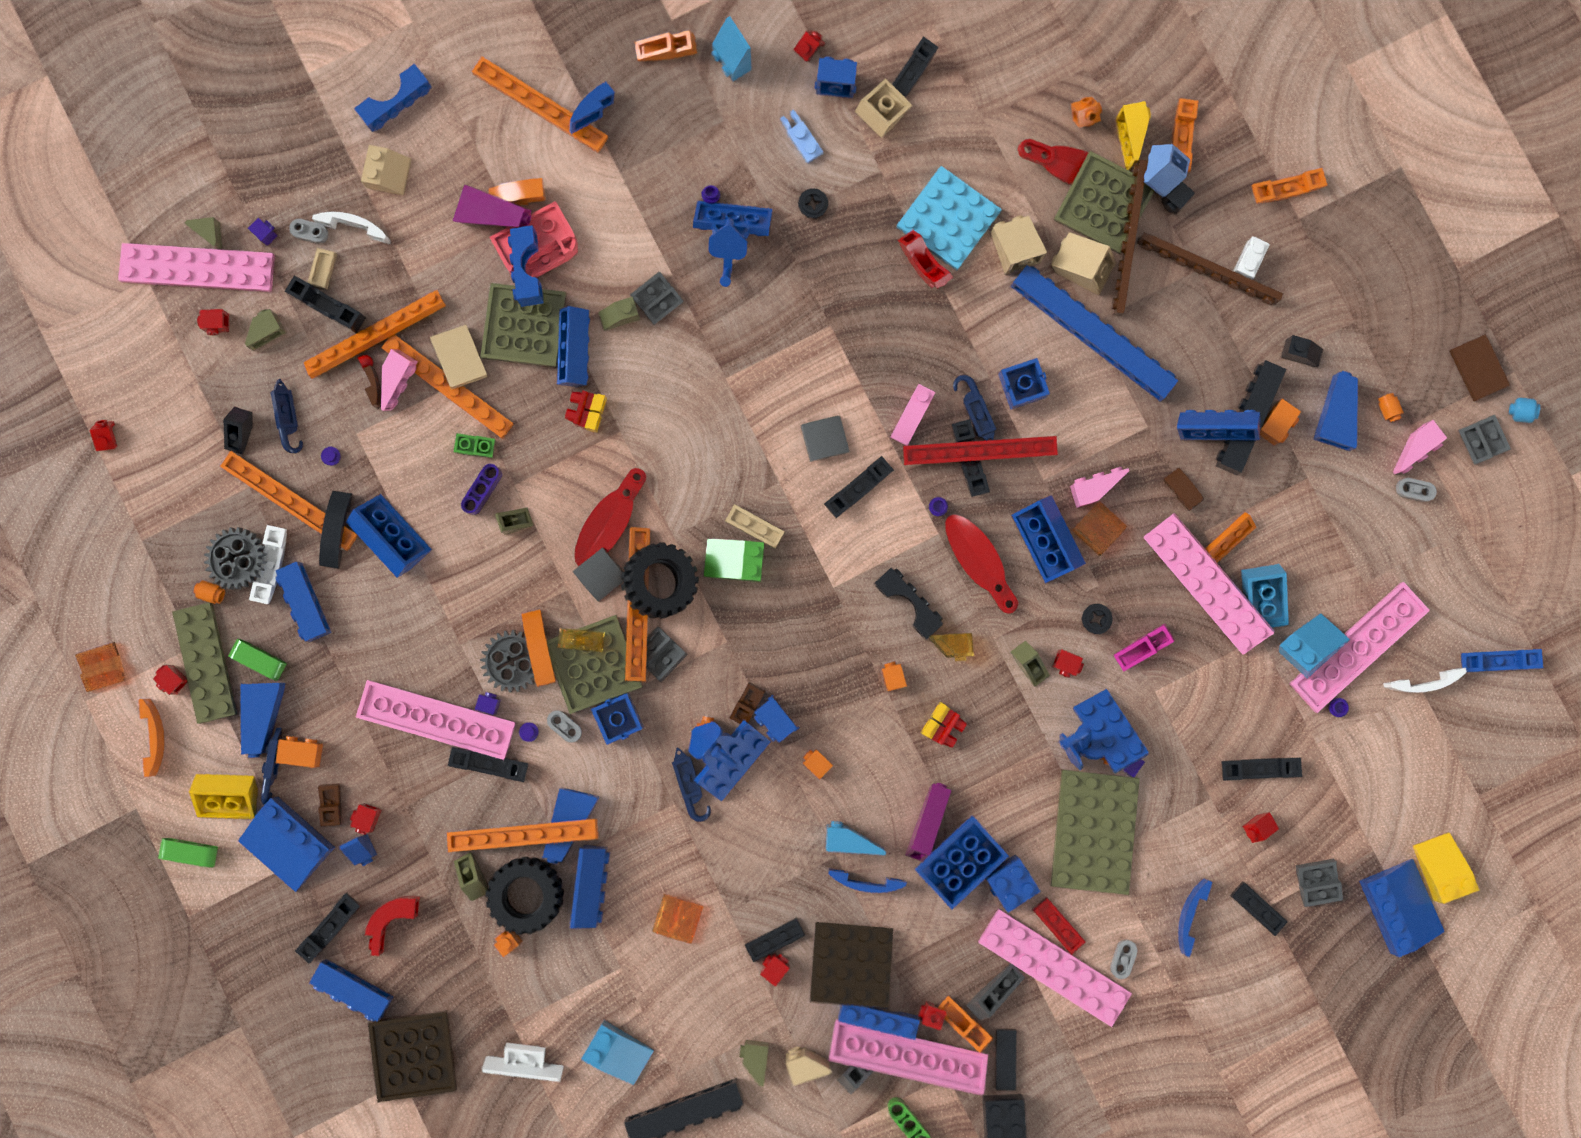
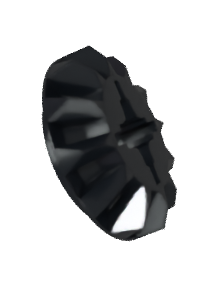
M816 188L805 190L798 200L801 214H804L807 218L815 219L823 216L828 209V198L825 193ZM811 197H813L816 203H819L816 205L815 210H813L812 206H808L811 203Z
M1102 604L1089 605L1083 611L1081 618L1083 627L1093 634L1106 632L1111 627L1113 621L1111 611ZM1094 614H1096L1097 616L1104 615L1099 620L1100 625L1097 622L1090 623V621H1092V619L1094 618Z

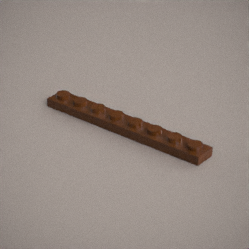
M1140 159L1137 165L1133 167L1132 176L1135 177L1134 184H1131L1129 191L1132 200L1127 205L1126 214L1129 215L1128 222H1125L1123 233L1126 234V239L1122 241L1120 252L1123 253V258L1119 260L1117 269L1120 272V277L1115 282L1117 297L1113 298L1112 301L1114 315L1121 316L1125 311L1144 189V174L1147 170L1148 160Z
M1146 232L1138 240L1137 244L1141 245L1142 249L1157 252L1162 258L1175 260L1180 266L1193 268V271L1198 274H1206L1217 282L1222 281L1228 284V287L1236 290L1240 289L1250 297H1258L1268 305H1275L1282 299L1283 293Z

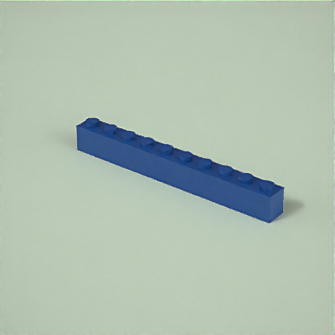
M1026 265L1012 283L1011 288L1161 402L1165 399L1178 382L1175 378L1176 376L1171 371H1165L1161 368L1158 361L1148 358L1141 348H1135L1131 345L1127 337L1118 335L1111 325H1105L1101 322L1097 314L1088 312L1081 302L1070 298V294L1067 291L1058 289L1051 279L1040 275V271L1034 266Z

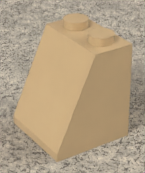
M1023 215L1013 218L1011 222L1005 223V221L996 223L992 228L991 235L1005 275L1024 269L1026 265L1033 266L1039 264L1047 254L1029 216L1023 217Z
M1070 232L1062 240L1058 254L1052 259V267L1056 274L1096 295H1100L1116 265L1110 246Z

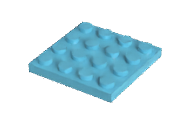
M940 166L896 227L905 234L912 230L919 233L923 237L929 251L957 271L1002 209Z

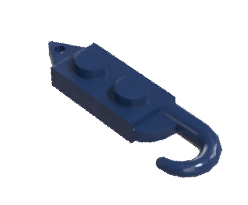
M968 375L958 376L953 382L954 391H957V385L960 381L967 382L971 391L965 395L963 404L978 438L981 437L984 440L991 438L994 440V432L997 429L975 381Z
M278 379L273 391L270 392L276 426L279 429L282 447L287 452L296 454L302 450L303 441L300 440L298 447L293 448L288 440V435L295 433L298 427L292 391L288 390L281 379Z
M278 727L273 739H270V743H267L265 750L267 759L262 766L264 780L261 791V802L263 805L272 798L270 787L274 780L277 779L280 764L276 763L279 739H282V728Z
M677 747L672 765L688 815L696 822H703L709 818L711 808L707 806V811L703 816L696 814L693 804L701 799L702 791L700 785L694 781L697 775L691 756L688 757Z

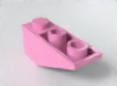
M391 349L382 365L381 410L391 411V409L396 407L400 393L404 392L407 387L406 382L408 378L416 371L415 366L418 361L400 350Z
M1434 420L1423 424L1410 434L1393 471L1394 474L1400 472L1405 474L1413 468V463L1416 461L1419 463L1426 459L1429 451L1432 450L1434 452L1443 446L1441 442L1447 439V437Z
M1122 467L1112 469L1110 474L1104 475V472L1092 475L1093 478L1086 480L1085 477L1074 480L1075 484L1071 485L1070 488L1076 508L1099 501L1129 472V468L1123 470Z

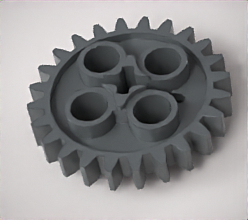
M230 527L229 531L223 529L222 535L216 533L217 540L210 539L213 545L212 547L206 546L210 552L204 554V556L209 557L208 560L204 561V564H209L205 571L212 572L209 578L215 579V584H220V587L240 590L242 586L249 587L248 582L253 583L255 581L254 577H261L258 571L265 570L261 567V564L267 563V561L262 560V557L266 556L267 553L261 552L265 546L259 545L262 540L256 538L257 534L250 533V530ZM242 542L243 546L239 550V544ZM225 550V556L222 558V552ZM249 560L248 567H245V562ZM231 567V568H232V572H231V574L229 575V574H228V570H229V568Z
M512 630L511 635H509L508 631H504V636L497 633V640L490 638L492 644H485L488 651L481 652L486 655V658L480 659V661L485 662L481 669H487L483 676H490L488 683L495 681L494 688L501 685V691H505L506 687H508L509 693H512L514 687L517 692H520V686L528 689L527 683L534 685L532 680L534 674L526 637L523 638V632L520 631L517 636L516 630ZM515 643H519L521 646V650L517 654L512 651V646ZM501 652L504 658L498 663L495 660V655ZM527 652V656L514 661V665L509 664L497 670L498 666L509 662L510 657L517 658ZM524 660H527L530 664L529 669L526 671L521 669V663ZM506 669L512 671V677L509 680L505 679L503 675Z

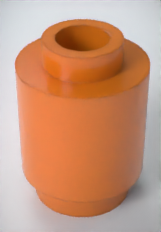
M1394 393L1379 398L1380 403L1378 405L1385 421L1390 420V423L1402 418L1401 415L1404 412L1398 397H1395Z
M202 580L194 587L193 592L197 599L212 604H220L225 597V589L217 584Z

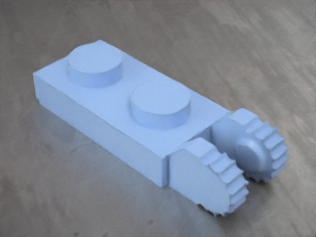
M792 110L790 111V116L797 125L791 128L790 123L784 116L780 120L787 130L788 136L808 164L822 155L823 150L804 122H801L798 114Z

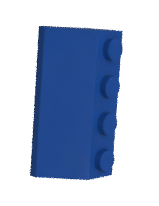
M1186 410L1185 412H1180L1177 430L1181 440H1260L1261 417L1260 412L1255 410H1245L1244 412H1236L1235 410H1225V412Z
M381 494L353 509L346 521L352 530L397 578L411 570L432 550Z
M1052 495L1012 514L1045 583L1086 564Z
M583 845L579 849L570 928L572 929L596 928L598 923H602L603 911H600V906L605 901V891H602L603 883H607L608 872H605V864H609L610 852H607L608 847Z

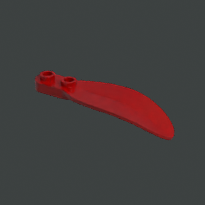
M1025 139L1018 146V154L1021 158L1042 165L1054 177L1069 185H1072L1089 153L1068 146L1051 147L1033 139Z
M631 469L619 488L603 498L586 519L575 546V562L578 566L601 548L609 552L621 537L631 517L633 500L646 481V474L642 469ZM635 474H638L640 476V480H634L633 476ZM628 490L630 495L624 496L623 491Z
M950 515L945 522L946 535L952 551L964 571L977 585L990 593L1002 612H1015L1018 608V600L1005 581V572L1001 559L990 540L968 519L959 515ZM1000 584L1002 588L997 592L995 586ZM1008 600L1012 602L1011 607H1006Z

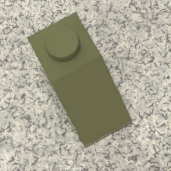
M633 297L616 301L598 312L604 331L640 320Z
M264 309L258 312L257 316L252 319L245 341L247 348L254 351L286 333L275 312L271 309Z
M1024 641L1011 651L1014 660L1034 687L1050 676L1039 654L1027 641Z
M470 852L455 860L454 864L460 888L471 902L485 895L486 890H488L486 879L473 854Z
M745 1040V1046L741 1045L739 1057L743 1058L744 1067L757 1084L764 1087L769 1042Z

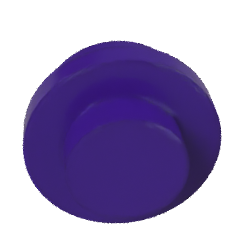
M708 185L702 190V200L708 204H714L720 199V191L717 187Z
M326 447L321 453V460L326 465L333 466L340 461L341 454L335 447Z
M936 497L929 503V511L934 516H942L948 510L946 500L941 497Z
M1335 698L1329 703V711L1333 716L1343 717L1348 713L1349 705L1346 700Z
M528 722L520 727L519 735L522 740L531 742L538 737L539 729L534 723Z

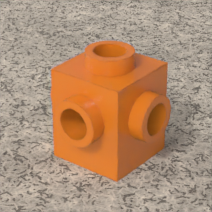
M1084 97L1080 101L1071 103L1072 118L1079 128L1089 127L1101 121L1102 107L1093 97Z

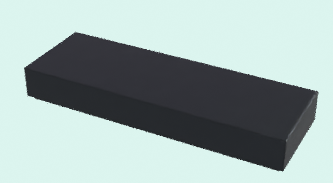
M1243 881L1230 895L1274 936L1288 923L1286 919Z
M796 917L745 944V947L754 963L804 937L805 933Z
M996 1029V1090H1016V1029Z

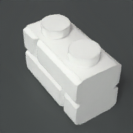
M1252 236L1246 242L1233 271L1253 280L1270 244Z

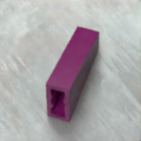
M464 184L452 221L462 224L518 228L529 225L532 210Z
M933 783L930 786L905 856L923 862L931 854L951 790L947 789L946 785Z

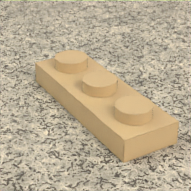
M735 504L725 522L776 549L785 533Z

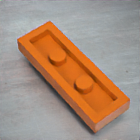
M1244 512L1205 548L1217 563L1256 528L1251 516Z

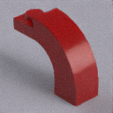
M912 230L898 240L911 265L931 288L936 287L938 289L943 287L948 281L953 279L951 272L941 266L932 256L923 237L919 233Z
M420 896L395 898L374 912L365 930V935L372 936L369 941L371 956H380L384 953L386 928L393 919H414L418 916Z

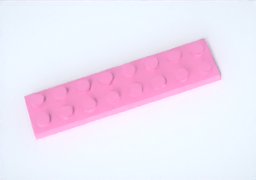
M122 243L118 280L126 283L272 292L275 255L265 252Z
M1175 513L1143 537L1242 655L1274 634V629Z
M1401 582L1344 633L1350 639L1348 643L1308 679L1300 673L1289 684L1315 713H1318L1430 610L1404 582Z
M370 680L366 681L356 718L502 760H505L516 725V722Z
M997 909L978 941L981 945L1111 1027L1132 994L1000 909Z
M838 1020L835 1021L829 1061L981 1096L984 1094L988 1054L918 1038L913 1040L842 1023Z

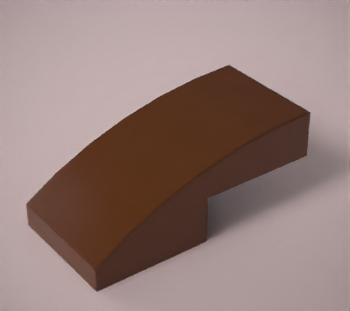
M370 365L363 368L371 386L365 388V391L372 406L379 409L381 408L380 381L376 370Z
M1177 468L1164 478L1166 485L1176 494V498L1188 511L1204 500L1201 493L1180 468Z
M749 682L729 718L739 724L743 720L749 723L766 691Z
M339 783L319 785L320 807L318 811L320 826L341 825Z

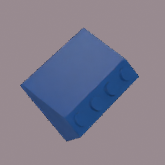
M278 796L268 800L238 840L239 843L295 892L298 891L335 848Z
M972 815L916 867L915 871L952 910L1003 863L1009 855Z
M1414 859L1359 881L1390 954L1397 957L1404 956L1418 950L1445 932Z

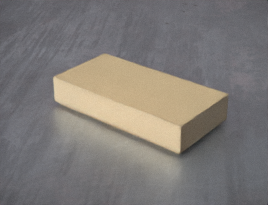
M317 248L307 283L317 288L328 289L337 257L336 252Z

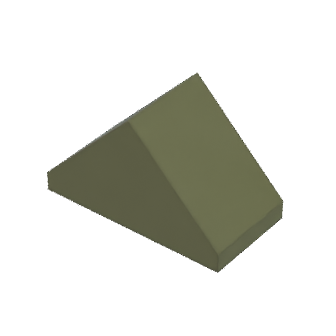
M214 217L185 221L188 227L216 249H223L220 222Z
M528 507L495 514L500 531L505 535L533 526Z

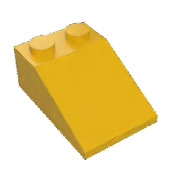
M1145 101L1123 105L1115 118L1125 166L1129 171H1132L1140 158L1149 119L1151 118L1150 108L1146 106Z
M1449 832L1413 845L1434 901L1444 904L1479 891L1471 868Z

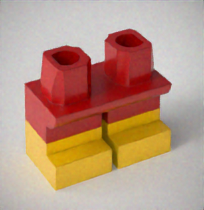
M584 390L582 393L572 392L570 402L578 404L577 411L567 408L565 419L577 427L597 433L602 418L601 415H603L607 401L606 396L589 393Z
M939 702L930 717L943 724L944 727L929 718L920 733L940 745L944 744L953 748L957 738L949 733L952 728L962 733L967 723L959 718V714L942 702Z

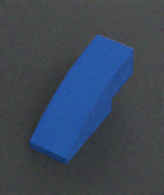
M606 81L587 94L575 109L570 119L569 132L571 134L602 118L603 109L614 103L615 92Z

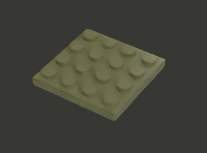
M1089 151L1053 220L1093 241L1108 245L1112 251L1121 254V244L1126 239V234L1123 233L1124 225L1129 219V215L1126 214L1127 205L1132 200L1129 191L1131 184H1134L1135 177L1132 176L1131 171ZM1144 183L1139 219L1154 193V190L1146 183Z
M490 283L480 357L482 359L557 368L559 309L565 308L567 293L543 289V304L521 307L513 297L515 286Z
M617 615L547 640L551 663L570 714L643 687L641 682L625 681L626 639Z

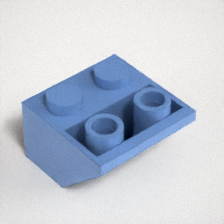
M1173 144L1152 145L1148 156L1147 171L1144 174V183L1160 196H1166L1186 178L1190 159Z

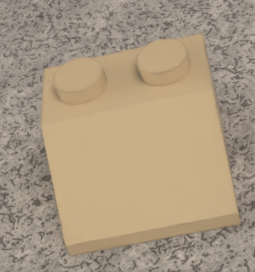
M885 79L861 100L855 112L882 138L912 107V104Z
M369 145L361 182L368 189L404 195L411 158L388 148Z
M794 1047L789 1050V1053H786V1064L793 1086L831 1074L829 1060L805 1047L801 1049L800 1047Z

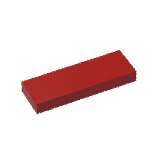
M1047 897L1032 909L1071 955L1086 943Z

